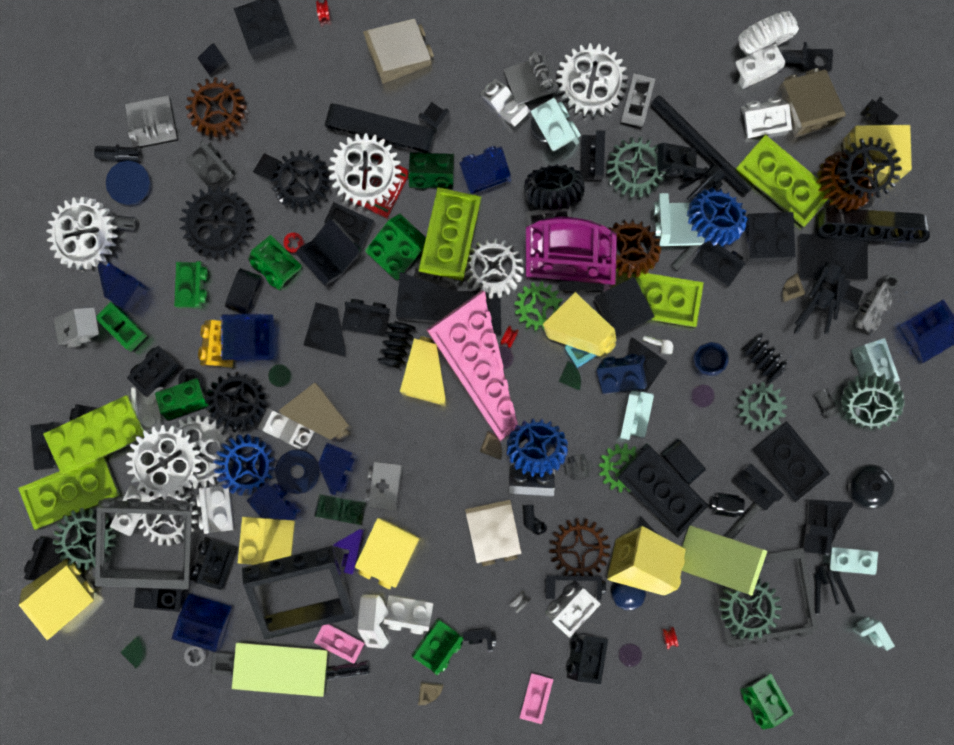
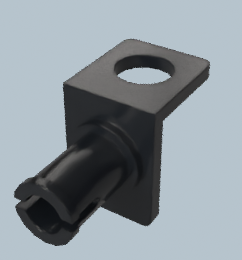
M804 42L802 50H782L785 63H802L806 71L817 68L819 71H832L833 49H811L808 42ZM820 54L828 57V61L824 66H818L815 63V58Z

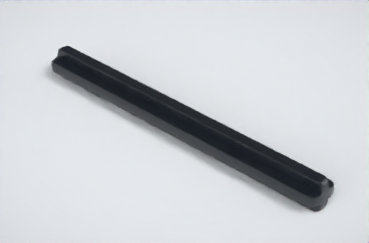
M659 95L652 101L651 105L711 164H715L723 170L725 178L742 195H746L751 191L753 186L662 96Z

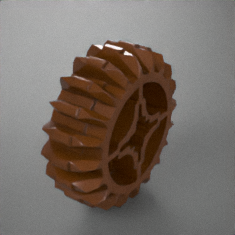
M214 77L213 83H210L209 79H205L206 85L202 86L201 83H197L199 90L191 89L194 97H187V101L192 103L185 106L187 111H191L187 114V118L193 119L190 124L193 127L198 126L197 131L199 133L205 130L207 137L211 135L212 131L215 138L219 137V132L226 137V130L230 129L234 133L233 125L241 126L238 118H245V114L240 112L247 109L246 105L241 104L245 101L244 96H239L241 90L239 88L234 89L235 84L233 82L227 85L225 78L221 80L220 84L217 77ZM213 92H222L213 98L207 96ZM229 96H231L233 100V110L231 114L225 109V106L228 102L227 99ZM201 102L207 106L203 119L200 118L199 114ZM210 104H218L223 112L220 110L214 111ZM217 118L225 119V121L218 124L210 123L214 122V120Z
M844 151L835 152L825 158L824 162L819 166L820 170L816 174L819 179H817L816 183L821 185L818 191L825 194L823 199L830 200L829 206L836 204L837 210L842 208L845 211L857 210L867 204L870 199H867V192H864L862 198H858V189L856 195L855 193L851 194L849 191L852 185L844 188L843 184L848 179L840 180L839 175L846 172L839 171L838 166L846 165V163L840 161V157L848 158V155ZM855 157L851 170L860 166L863 158ZM868 163L867 168L864 169V172L868 171V173L872 175L873 170L868 169ZM866 176L852 177L861 185L871 186L870 180Z
M624 219L621 225L615 222L613 228H608L617 233V248L621 251L620 255H616V270L619 271V277L623 273H627L628 279L631 277V274L638 278L641 272L646 275L649 269L653 270L655 268V263L659 262L661 247L659 246L660 239L656 238L655 231L650 232V225L643 227L642 221L639 224H635L634 219L630 223H627ZM641 242H643L646 245L648 254L644 252V248H642Z
M575 518L574 526H572L570 520H567V529L559 525L558 527L562 533L553 532V535L558 537V540H550L549 542L552 545H556V549H549V553L557 554L556 557L551 558V561H560L556 569L559 570L564 566V575H567L569 570L572 571V575H576V573L584 575V572H587L588 575H593L591 571L593 568L600 573L601 569L597 565L600 563L606 566L607 564L601 560L602 556L610 557L609 553L604 552V548L608 549L611 547L610 544H603V541L607 540L608 536L600 537L599 535L604 529L601 527L595 531L596 522H593L588 527V519L586 518L583 520V525H580L579 518ZM581 529L590 532L596 538L598 544L585 543ZM575 530L574 543L570 546L561 547L564 537ZM578 537L582 546L591 547L583 552L581 561L577 551L568 550L574 548V545L577 546ZM591 551H598L596 559L585 567L586 554ZM562 554H574L577 559L578 568L567 564Z

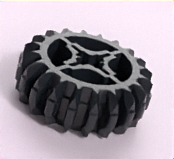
M873 137L868 138V144H865L863 138H860L861 146L857 147L852 142L851 146L854 150L852 152L849 149L844 150L848 158L840 157V161L846 163V165L838 166V170L845 171L846 173L839 175L840 180L848 179L844 182L843 186L847 188L852 185L849 191L851 194H854L857 189L859 190L858 198H862L864 192H867V199H871L872 192H875L876 197L880 198L879 190L883 189L884 193L888 194L889 190L886 186L888 184L893 188L896 186L891 181L892 178L900 179V175L894 173V171H900L902 167L894 164L901 161V158L899 156L892 158L897 153V150L894 148L887 151L891 144L886 142L882 147L881 138L877 139L876 144H873ZM868 150L879 151L887 159L873 160ZM862 153V164L851 170L853 160L858 154ZM866 158H868L872 166L876 165L872 172L873 179L868 171L864 172L868 164ZM889 166L886 177L878 183V172ZM866 176L869 178L871 186L861 185L852 177Z
M299 150L297 157L293 151L290 152V159H287L285 155L282 156L285 163L276 162L280 170H272L278 176L271 179V183L277 184L272 187L273 192H279L276 198L278 200L283 199L282 204L284 206L290 203L292 210L296 208L297 204H299L300 211L304 210V204H307V207L312 209L311 202L313 201L316 205H320V201L317 198L320 196L322 199H326L327 196L322 191H330V187L325 184L332 182V180H329V177H325L330 174L328 169H323L326 166V162H319V155L314 156L312 159L311 151H308L305 157L302 150ZM307 164L313 168L301 171L295 165ZM290 170L292 179L287 183L288 186L284 188V177L287 171ZM295 173H297L299 177L301 176V178L305 180V184L308 188H305L303 184L298 182ZM318 173V186L313 191L310 187V182L315 178L314 175ZM303 190L308 196L295 197L289 193Z
M567 165L541 166L539 170H533L532 173L527 175L524 184V195L529 205H534L535 209L541 208L542 211L546 209L551 212L553 210L560 211L563 208L569 209L570 205L576 206L577 202L582 200L585 192L583 175H580V171L575 170L574 167L567 168Z
M228 372L226 380L219 376L218 383L212 382V389L207 390L209 397L205 398V403L208 404L206 412L211 413L210 420L217 419V427L223 423L225 431L231 426L234 433L237 431V427H240L244 432L246 431V424L253 428L254 421L259 423L261 421L260 415L265 414L263 407H266L267 401L263 399L266 397V393L260 392L262 390L261 384L254 386L256 383L255 378L248 381L247 373L243 378H240L239 372L235 373V377H232ZM229 388H237L234 392L225 391ZM244 390L249 392V394L252 396L254 404L250 403V400L245 398L243 394ZM238 395H240L239 402L237 403V405H235L234 409L232 410V403L235 401V399H237ZM217 400L227 406L228 414H225L220 409ZM239 412H250L245 416L235 417Z

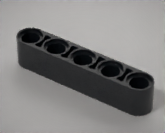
M331 103L324 124L329 129L352 135L358 134L359 137H364L365 133H367L368 139L371 140L376 135V141L380 142L382 139H385L384 143L422 153H430L435 130L429 127Z
M829 207L821 209L817 214L819 233L827 238L917 244L924 243L930 238L928 219L924 214L860 209L845 211L844 208L837 210L836 208Z

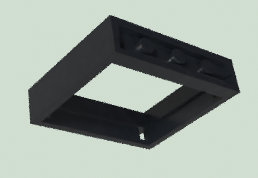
M333 546L242 567L243 586L264 640L353 618L351 600ZM330 569L339 595L338 599L265 616L255 591V586Z

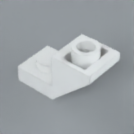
M496 79L489 83L480 93L481 97L504 120L513 126H516L530 112L524 103L517 105L513 94L507 86Z
M267 408L258 426V429L304 451L314 434V431L269 408Z
M363 594L360 597L358 632L366 646L372 648H384L389 643L383 629L379 626L389 613L383 599L379 595Z

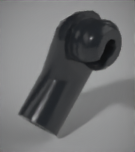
M523 505L524 526L536 535L545 533L547 525L534 516V505Z

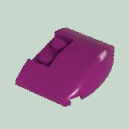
M574 217L547 218L526 226V277L616 284L617 233L599 223Z

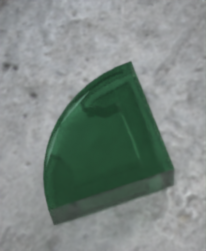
M567 361L559 382L579 391L581 387L580 373L574 364Z
M139 636L133 639L120 652L135 669L142 663L144 655L143 642Z

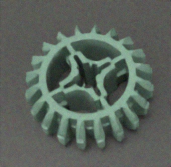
M630 137L629 144L625 140H621L622 148L615 145L613 149L616 153H609L608 156L613 160H607L606 165L613 168L607 169L606 174H614L609 178V182L617 181L614 189L617 190L622 186V195L627 190H630V197H634L635 191H638V196L642 197L643 190L649 195L652 193L650 186L657 190L659 187L657 182H663L664 178L659 174H665L666 172L657 171V153L655 151L658 149V145L656 144L652 148L649 147L651 140L648 139L646 144H642V137L638 138L637 143H635L633 137ZM635 151L633 159L624 160V162L619 161L625 153ZM642 152L651 158L654 166L643 161ZM638 158L637 163L639 164V167L641 166L642 168H639L638 172L636 173V176L634 177L635 171H633V168H631L630 166H633L636 162V159ZM618 168L629 173L630 182L621 176ZM654 173L648 181L637 184L640 175Z
M865 372L863 378L856 375L855 381L849 380L848 386L843 389V396L841 398L843 412H846L847 419L852 418L853 425L860 423L861 428L867 425L870 430H872L873 426H877L881 430L883 424L889 427L891 421L896 422L898 416H901L903 406L905 405L903 390H900L899 383H894L893 377L886 379L885 373L877 376L876 372L872 376H868ZM872 397H874V404H873V405H871Z
M80 508L79 516L72 510L71 515L73 518L69 519L68 516L64 515L63 519L67 523L64 525L58 522L57 526L62 530H54L53 532L55 536L60 537L54 539L53 544L61 545L55 549V552H64L59 557L60 560L63 561L69 558V566L75 561L77 569H80L81 563H84L85 570L89 569L90 562L95 567L96 552L94 553L92 544L96 540V530H86L81 521L97 523V514L95 517L93 516L94 510L92 508L89 509L88 515H85L84 508ZM106 517V524H107V523L109 522V518H108V517ZM75 525L77 530L76 536L65 543L68 530ZM107 525L105 554L111 556L112 552L107 547H115V543L109 541V539L116 538V534L108 533L113 528ZM80 529H82L83 534H86V536L90 535L88 538L89 549L83 542H78L81 540ZM83 548L88 556H77L71 553L69 549Z
M758 578L755 586L757 592L749 599L738 596L741 593L738 590L732 589L730 591L724 589L723 592L728 597H720L719 600L725 602V606H719L718 610L726 612V614L720 616L721 620L728 619L724 624L725 628L733 626L731 633L735 635L739 631V638L742 639L747 633L748 639L753 640L754 632L758 638H762L761 630L766 634H770V629L767 626L770 625L774 628L777 626L772 620L773 618H781L780 615L775 614V610L782 609V606L775 605V602H778L780 597H772L776 592L775 588L767 591L769 583L764 582L761 585V579ZM762 596H764L767 603L766 615L760 608L761 601L763 600ZM734 601L740 608V613L737 616L738 620L735 619L733 614ZM743 603L751 604L757 613L749 612ZM752 617L761 620L758 625L753 627L742 626L745 621L748 622Z

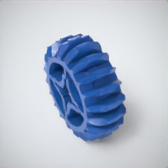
M713 187L710 190L704 189L692 199L688 207L686 216L689 217L688 224L692 225L691 231H697V237L702 236L705 238V242L711 241L713 246L717 243L721 247L726 243L730 245L738 240L746 229L748 218L745 216L746 210L741 209L743 203H737V197L732 198L729 196V192L723 193L721 188L717 191Z
M532 418L529 424L524 420L522 426L516 425L515 430L510 432L509 439L507 440V454L510 463H515L514 467L516 470L522 468L523 475L528 471L531 472L532 477L535 473H539L542 478L544 472L551 475L553 469L558 471L560 464L565 462V457L568 453V442L565 439L564 432H559V426L552 427L551 421L545 424L542 418L539 422H535ZM527 439L528 443L524 444V447L520 448L519 445L521 444V442ZM554 447L555 451L548 457L547 452L550 451V448Z
M246 434L244 439L242 435H236V441L231 437L228 438L229 446L225 443L221 444L224 451H216V454L221 457L220 460H213V463L219 465L213 471L214 473H221L216 480L219 482L224 481L222 488L226 489L229 487V492L232 494L237 490V495L242 496L244 491L247 495H252V488L255 492H259V484L264 487L267 486L264 479L272 478L268 471L274 470L275 467L270 466L269 463L275 459L274 457H267L272 451L269 448L265 449L266 442L262 441L259 443V438L256 436L251 440V435ZM242 447L253 448L250 453L247 452L243 456L235 452ZM259 457L260 466L259 470L257 471L255 469V462ZM229 459L233 461L231 474H229L228 470ZM240 460H243V461H246V462H247V463H246V464H247V467H246V468L249 469V470H246V469L241 468V467H242V466H241V463H242V462H241ZM245 474L253 478L245 483L235 482L238 477L241 478Z

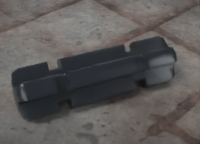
M361 662L359 665L354 663L340 665L337 668L335 666L327 667L326 679L333 680L336 677H339V679L357 676L358 674L367 675L370 673V666L368 662Z

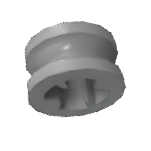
M522 591L509 606L515 607V612L518 613L529 603L531 598L525 597V592Z
M192 645L185 651L184 659L189 665L198 666L205 661L206 651L200 645ZM197 649L201 659L193 661L191 660L192 655H190V651L194 652Z

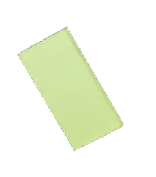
M689 526L682 546L686 549L685 563L682 571L753 595L767 551Z
M237 642L232 689L323 697L328 650Z

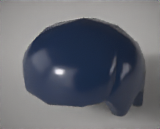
M715 342L700 345L693 357L696 368L707 376L719 375L726 369L729 362L727 350L721 344Z
M613 582L610 587L611 596L616 606L625 611L635 610L642 606L645 601V590Z

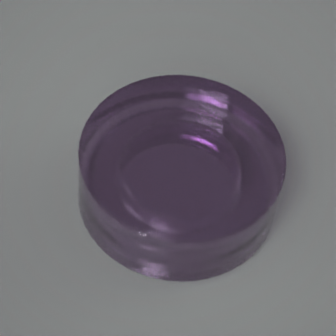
M501 346L499 351L503 369H507L512 365L514 356L509 348Z
M698 385L691 393V399L698 407H707L714 401V391L708 385Z
M627 643L620 648L619 659L625 666L633 667L640 663L642 652L637 645Z

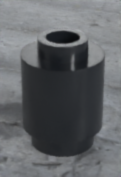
M717 492L715 496L711 497L710 509L713 510L714 515L734 518L743 515L745 500L740 498L739 495Z

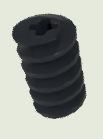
M394 321L395 323H388L387 325L392 331L385 332V336L390 340L382 342L387 349H380L379 352L385 357L377 358V362L390 368L402 370L398 365H403L406 362L401 359V356H408V353L403 348L411 347V344L406 339L414 337L408 331L416 330V327Z
M759 333L741 349L746 348L745 357L752 355L750 363L759 362L756 370L765 369L762 374L763 377L771 376L768 380L770 384L788 369L785 368L788 361L783 360L779 362L782 354L773 355L776 349L775 346L767 348L770 341L764 340L761 342L764 334Z

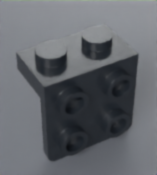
M332 218L326 222L312 241L299 247L295 253L326 286L345 272L360 254L361 247Z

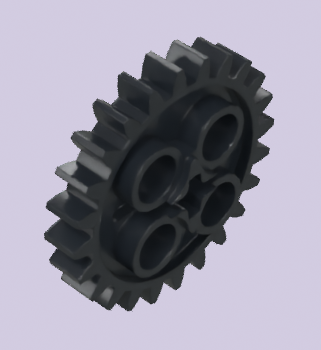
M208 186V193L200 189L199 197L192 194L193 203L186 201L189 209L181 210L186 214V217L179 218L180 221L186 224L180 227V230H187L183 239H191L188 243L189 247L197 245L195 248L196 253L203 249L204 257L211 252L212 259L216 258L217 253L220 254L221 258H225L226 251L233 256L232 249L236 248L240 251L239 243L247 244L243 237L251 236V233L246 230L253 227L252 224L247 223V220L253 218V216L246 215L245 213L250 207H242L245 199L242 198L237 201L238 193L235 192L230 196L229 188L224 193H222L220 186L217 187L216 192H213L211 186ZM204 204H209L212 207V213L204 217L201 215L200 209ZM227 206H232L235 211L234 216L227 219L223 216V209ZM216 216H218V219L221 221L236 222V226L218 225L217 229H215V226L212 224L197 223L196 221L197 219L215 220ZM204 226L210 229V236L206 239L200 238L198 233L199 229ZM226 228L231 229L233 232V237L229 241H224L221 238V232Z

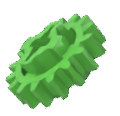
M532 282L531 289L524 286L523 290L525 293L517 294V297L521 300L515 301L514 305L520 307V309L515 311V314L522 315L519 322L526 321V328L534 325V331H537L538 326H542L544 330L543 323L548 319L545 314L547 310L554 307L552 313L554 314L561 307L558 304L563 300L562 298H556L559 291L552 292L551 284L544 288L543 282H540L539 287H536L534 282ZM540 292L546 293L551 298L546 299L542 297ZM531 294L532 300L530 304L524 306L525 299ZM536 297L540 304L545 305L542 307V316L540 315V312H538V309H533L536 303ZM532 314L536 316L538 321L530 319L527 315Z
M626 443L623 445V449H620L619 445L615 444V451L608 448L607 453L609 455H601L604 463L598 464L599 467L603 468L599 476L605 475L606 479H604L603 484L610 482L611 490L617 486L618 492L622 493L625 486L618 479L617 482L610 477L608 470L613 471L616 475L620 470L612 466L621 465L622 462H625L626 465L629 461V455L633 457L636 454L635 446L629 450ZM620 453L619 460L615 463L609 462L615 454Z

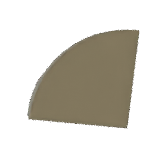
M798 273L792 275L785 282L782 289L783 302L805 295Z
M487 431L480 452L501 460V443L493 433Z
M421 682L418 705H427L436 700L441 694L444 684Z

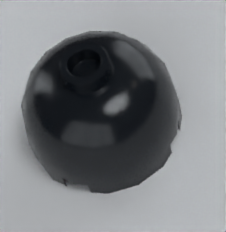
M867 464L859 466L852 471L847 482L849 497L856 505L865 509L881 508L890 501L894 493L895 486L892 476L879 465Z

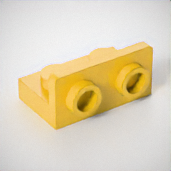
M206 320L202 324L200 336L203 338L202 346L198 350L200 365L232 368L237 323Z

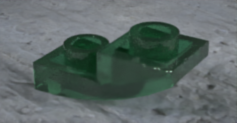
M318 494L314 516L362 525L366 503Z

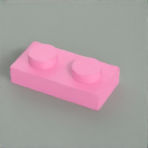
M330 624L321 627L314 641L315 644L353 664L356 662L365 642Z
M531 673L519 718L542 724L553 678Z

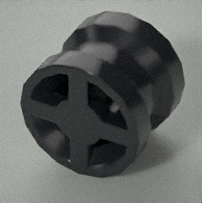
M186 369L180 373L178 378L179 384L187 382V379L188 381L198 379L202 388L204 380L201 373L193 369Z

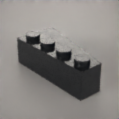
M400 272L396 318L398 320L436 323L472 297Z

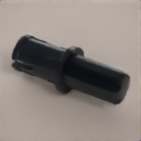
M116 144V147L95 146L94 156L96 159L116 160V162L120 160L139 161L140 154L138 152H140V147H120L119 144Z

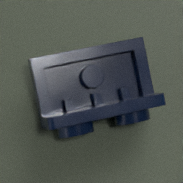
M629 354L623 358H615L614 356L604 358L596 369L602 394L646 389L647 380L643 368L645 356Z

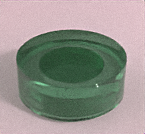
M278 364L270 369L268 378L274 386L285 387L290 383L292 374L288 367Z

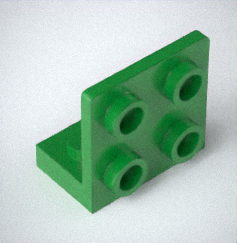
M400 213L388 220L366 248L365 252L395 280H398L400 272L405 273L414 260L423 253L426 237Z

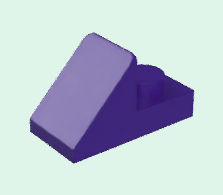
M359 529L332 545L349 550V554L345 553L341 566L345 567L344 573L352 575L355 573V565L359 558L365 529Z

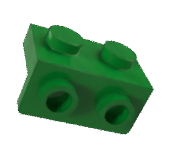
M437 618L411 656L438 676L440 672H443L448 667L449 659L453 653H457L460 650L464 638L459 632Z

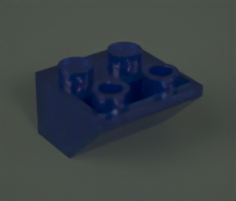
M496 146L488 147L483 150V154L478 156L470 154L463 157L462 162H459L460 173L468 194L473 195L511 180V174L502 146L496 148Z
M99 262L97 267L104 297L133 314L147 292L142 288L143 283L129 274L124 277L125 272L109 262L107 265Z
M944 299L899 324V327L922 363L954 345V315Z
M273 314L221 315V360H273Z
M326 443L318 465L330 494L339 496L340 493L345 492L349 480H346L348 472H353L356 466L357 459L354 458L356 454Z
M267 482L246 500L260 518L292 521L302 518L299 514L301 509L294 501L291 502L285 498L286 491L276 483Z
M189 593L177 618L171 639L212 652L219 651L233 606Z

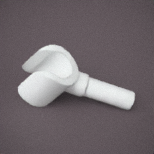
M644 335L643 341L661 346L660 353H673L671 341L657 340Z

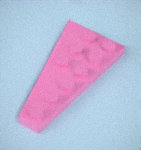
M482 290L426 330L496 437L501 441L511 431L515 430L518 423L513 403L510 399L507 379H505L504 367L496 335L493 331L490 311L487 308L485 291Z

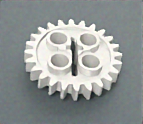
M589 43L588 50H585L580 45L579 52L574 49L571 50L572 57L565 55L564 59L567 63L560 62L559 67L563 70L557 71L556 75L561 78L557 79L556 83L557 85H562L559 87L560 91L557 92L564 93L561 101L569 100L567 108L574 105L576 106L575 113L583 109V116H586L587 112L591 111L592 116L595 117L597 110H599L601 115H604V108L612 111V103L617 106L619 105L620 101L617 97L624 98L625 94L621 90H627L628 85L622 82L627 81L628 76L622 75L627 70V67H620L623 59L615 60L617 52L609 55V47L601 51L600 44H598L596 49H593L592 44ZM596 61L598 64L594 78L595 81L591 97L587 99L586 95L593 62ZM586 63L589 69L587 71H580L577 65ZM606 67L611 71V74L603 76L599 70ZM580 84L585 90L582 93H577L573 90V86ZM603 89L607 95L605 97H597L595 91Z
M365 133L361 140L358 134L355 135V141L347 137V145L342 142L339 143L341 151L333 150L337 158L330 157L329 160L335 164L328 167V171L334 172V174L329 176V180H336L332 188L339 187L340 190L337 195L340 196L344 193L346 195L345 202L352 198L354 206L357 201H361V206L364 207L366 201H369L372 207L374 206L375 199L381 204L383 202L382 195L389 198L390 193L388 190H396L392 183H399L400 179L395 177V175L401 173V170L395 169V167L400 165V161L393 160L397 156V152L390 154L389 151L392 145L384 147L385 139L378 143L376 142V135L373 136L372 140H368L367 133ZM363 151H367L366 169L370 170L366 175V190L362 189L363 171L360 170L363 166ZM356 154L360 161L353 164L349 162L348 155ZM378 155L381 157L382 163L375 165L371 162L370 157ZM355 176L358 178L359 184L351 186L348 184L347 178ZM370 178H379L381 186L373 187L370 184Z
M73 197L72 202L65 200V207L57 206L59 213L52 212L55 221H48L53 227L46 231L52 234V237L48 238L47 241L54 244L49 249L57 250L54 257L62 258L60 263L68 264V268L76 267V270H83L84 268L92 269V265L99 267V261H107L104 254L112 255L109 247L116 246L111 240L118 237V235L112 233V230L116 229L117 226L110 223L115 218L107 216L110 210L102 209L104 204L96 203V199L89 198L88 200L87 197H81L80 199ZM91 216L92 223L89 225L88 219ZM71 220L72 227L69 229L68 223ZM99 228V232L85 233L81 234L80 237L71 236L65 239V236L69 234L83 233L84 230L93 231ZM95 237L96 245L93 247L92 240ZM75 242L76 248H75V250L73 251V250H72V245H73V243Z
M197 415L196 421H193L191 416H188L187 423L180 419V427L173 425L175 433L183 429L181 435L183 437L191 431L197 430L199 440L194 448L198 449L201 447L200 452L213 460H220L221 456L208 453L207 447L210 443L216 442L219 446L218 451L221 452L224 451L221 447L222 443L229 446L226 440L231 435H223L224 426L217 429L216 420L210 424L209 417H206L204 422H202L200 415ZM165 440L162 442L167 445L163 449L165 452H172L174 450L172 441ZM177 452L166 459L162 458L161 461L168 463L176 457ZM196 456L195 458L202 459L206 464V471L202 474L193 472L197 480L190 479L189 482H193L194 489L198 488L199 483L202 484L203 488H207V481L215 485L214 478L218 477L221 473H214L213 470L219 467V465L211 464L204 458ZM176 460L174 462L175 470L179 472L184 471L186 463Z
M165 425L161 426L160 431H157L156 427L153 426L151 434L147 430L143 431L144 439L140 436L136 437V440L139 442L138 445L131 443L130 446L135 451L127 453L129 457H132V460L127 461L126 465L132 466L133 469H130L127 474H135L131 482L139 481L140 484L137 489L140 490L145 487L146 496L150 491H153L155 499L159 493H162L163 499L167 498L168 493L175 498L177 490L181 494L185 493L184 485L188 488L192 487L189 482L190 479L197 480L193 472L201 471L199 467L195 466V464L202 462V459L195 458V455L199 454L200 450H193L196 441L188 442L190 434L185 437L181 436L183 429L175 433L173 425L169 431H166ZM163 441H172L174 450L172 452H165L161 447ZM182 451V454L168 462L167 468L162 465L153 472L146 473L147 469L160 462L161 456L166 459L175 452ZM143 453H152L154 462L152 464H145L142 461ZM176 460H183L186 463L184 471L179 472L175 470L174 462ZM156 472H163L166 475V482L162 484L157 483L154 480V474Z

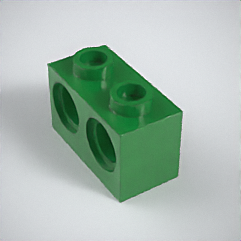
M112 302L96 316V320L126 350L132 352L147 337Z

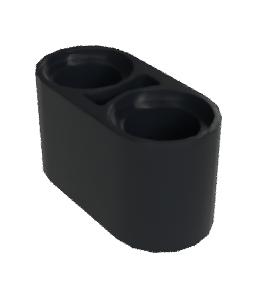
M240 268L227 296L225 308L247 315L257 294L262 276Z
M679 438L661 452L664 459L688 485L706 471L703 464Z

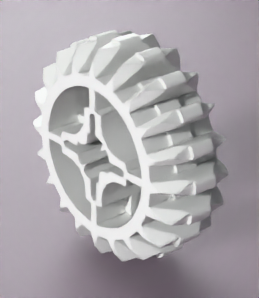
M782 11L749 26L748 29L739 35V46L744 54L748 56L772 44L781 45L797 33L799 29L797 21L790 11Z
M496 238L492 244L489 243L488 239L485 240L484 246L480 242L476 243L477 249L470 248L471 255L468 256L464 274V278H468L467 285H473L472 290L474 292L481 289L480 291H485V293L488 292L490 299L493 298V293H497L498 298H501L502 291L509 295L510 288H517L516 282H521L522 277L520 274L524 272V268L520 267L523 265V260L518 259L520 256L519 251L513 252V245L506 247L505 240L502 241L501 245L498 244V239ZM497 254L496 257H489L487 255ZM506 259L512 267L509 276L502 268ZM478 261L481 263V267L484 268L480 278L475 272V266ZM495 266L497 267V270H496V269H492L491 271H489V267H491V268H494ZM493 279L500 281L498 283H489Z
M178 491L175 499L187 502L192 495L187 494L183 497V494ZM152 492L149 493L150 499L148 502L155 499ZM159 493L156 499L162 498V493ZM195 501L190 502L193 506L196 505ZM192 510V515L198 514V510ZM150 514L141 515L139 520H143L144 523L139 524L138 528H147L143 532V536L152 534L149 541L154 542L158 537V545H163L165 539L167 546L172 545L173 539L177 544L181 543L180 535L184 538L185 515L182 525H180L177 515H169L171 521H169V519L163 520L165 515L157 514L153 523L151 522ZM192 519V523L198 522L197 519ZM166 523L176 531L171 534H164L159 532L157 528Z

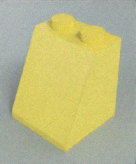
M910 125L855 126L843 139V150L849 149L852 152L854 149L851 143L854 142L857 147L861 146L860 138H863L865 144H868L869 137H873V144H876L877 139L881 138L882 147L886 142L891 144L887 151L894 148L897 150V153L892 158L896 156L901 158V161L894 165H900L902 170L894 171V173L900 175L901 179L912 170ZM868 150L873 160L887 159L879 151ZM862 153L858 154L856 158H863ZM866 158L867 163H869L868 167H870V168L876 167L875 164L872 166V164L869 162L868 158ZM889 166L885 167V169H882L880 172L887 174Z
M576 292L543 323L546 336L549 339L600 357L604 353H610L616 346L615 329Z
M420 336V339L414 338L400 392L402 395L446 406L447 401L438 347L431 338Z
M252 516L242 517L238 563L255 565L291 556L295 520Z
M377 518L355 565V568L359 569L358 574L367 579H370L371 576L379 579L378 584L387 589H391V586L396 588L421 538L382 518Z
M641 526L616 539L607 579L660 595H667L678 590L681 584L680 576L685 563L686 549Z
M65 559L21 590L19 606L46 640L51 638L94 601L95 588L89 580L85 581L80 575L81 570L77 569L76 563L73 562L72 565H68V559Z

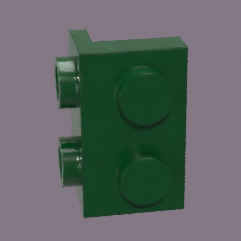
M410 152L409 187L453 188L454 154Z

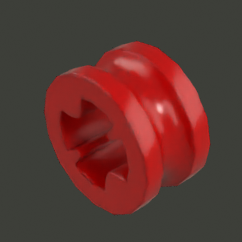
M319 0L316 1L318 20L322 21V18L330 20L328 1L324 0L322 3Z
M293 232L285 236L283 243L289 253L296 254L295 252L298 248L304 245V240L301 235ZM291 238H294V240L296 238L299 239L297 242L299 246L297 248L293 246L292 249L289 248L291 244L289 240Z
M510 325L500 342L501 344L506 343L509 348H511L519 332L518 329L512 330Z
M670 627L668 631L662 629L666 648L670 649L672 645L679 647L674 627Z

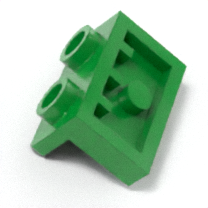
M269 235L253 248L248 258L251 266L255 270L260 271L265 276L267 282L278 290L302 267L272 235Z
M176 262L174 307L203 308V303H206L207 291L203 289L204 280H207L208 276L207 267H204L203 262Z
M193 379L155 393L160 414L167 421L199 411L208 406L205 403V398L207 397L202 392L198 379Z
M767 674L752 685L740 689L745 703L754 714L756 723L763 730L776 727L794 714L772 674Z

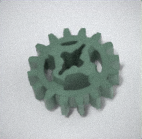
M764 382L760 383L759 388H757L755 383L752 384L751 391L745 388L743 391L746 396H739L738 399L742 401V404L737 405V408L742 409L738 416L746 418L743 424L746 425L750 422L752 430L759 426L761 432L764 431L765 426L772 430V423L780 425L781 423L778 418L786 416L782 413V410L787 408V405H782V401L786 397H779L778 395L781 390L773 391V384H769L766 388ZM757 392L756 399L753 402H748L749 398ZM768 394L774 398L775 402L768 398ZM761 401L763 405H767V409L763 410L762 413L761 409L757 408ZM748 411H752L756 415V420L750 416ZM776 411L773 418L767 421L768 414Z

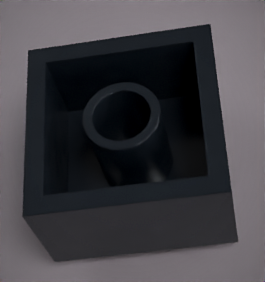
M256 0L233 8L252 57L293 42L279 0Z
M793 212L749 213L746 215L748 218L745 227L746 262L791 261L796 257Z

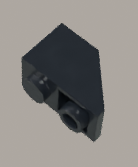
M136 588L134 608L180 612L182 589Z

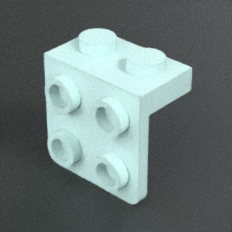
M552 98L531 111L553 152L571 141H574L576 145L580 143L577 138L581 135L573 121L568 123L567 118L570 115L562 101L557 103L555 98Z
M659 193L658 202H654V215L658 216V222H655V236H659V246L702 245L705 239L702 236L697 237L698 232L691 231L692 225L688 224L689 217L686 215L690 203H669L668 193Z

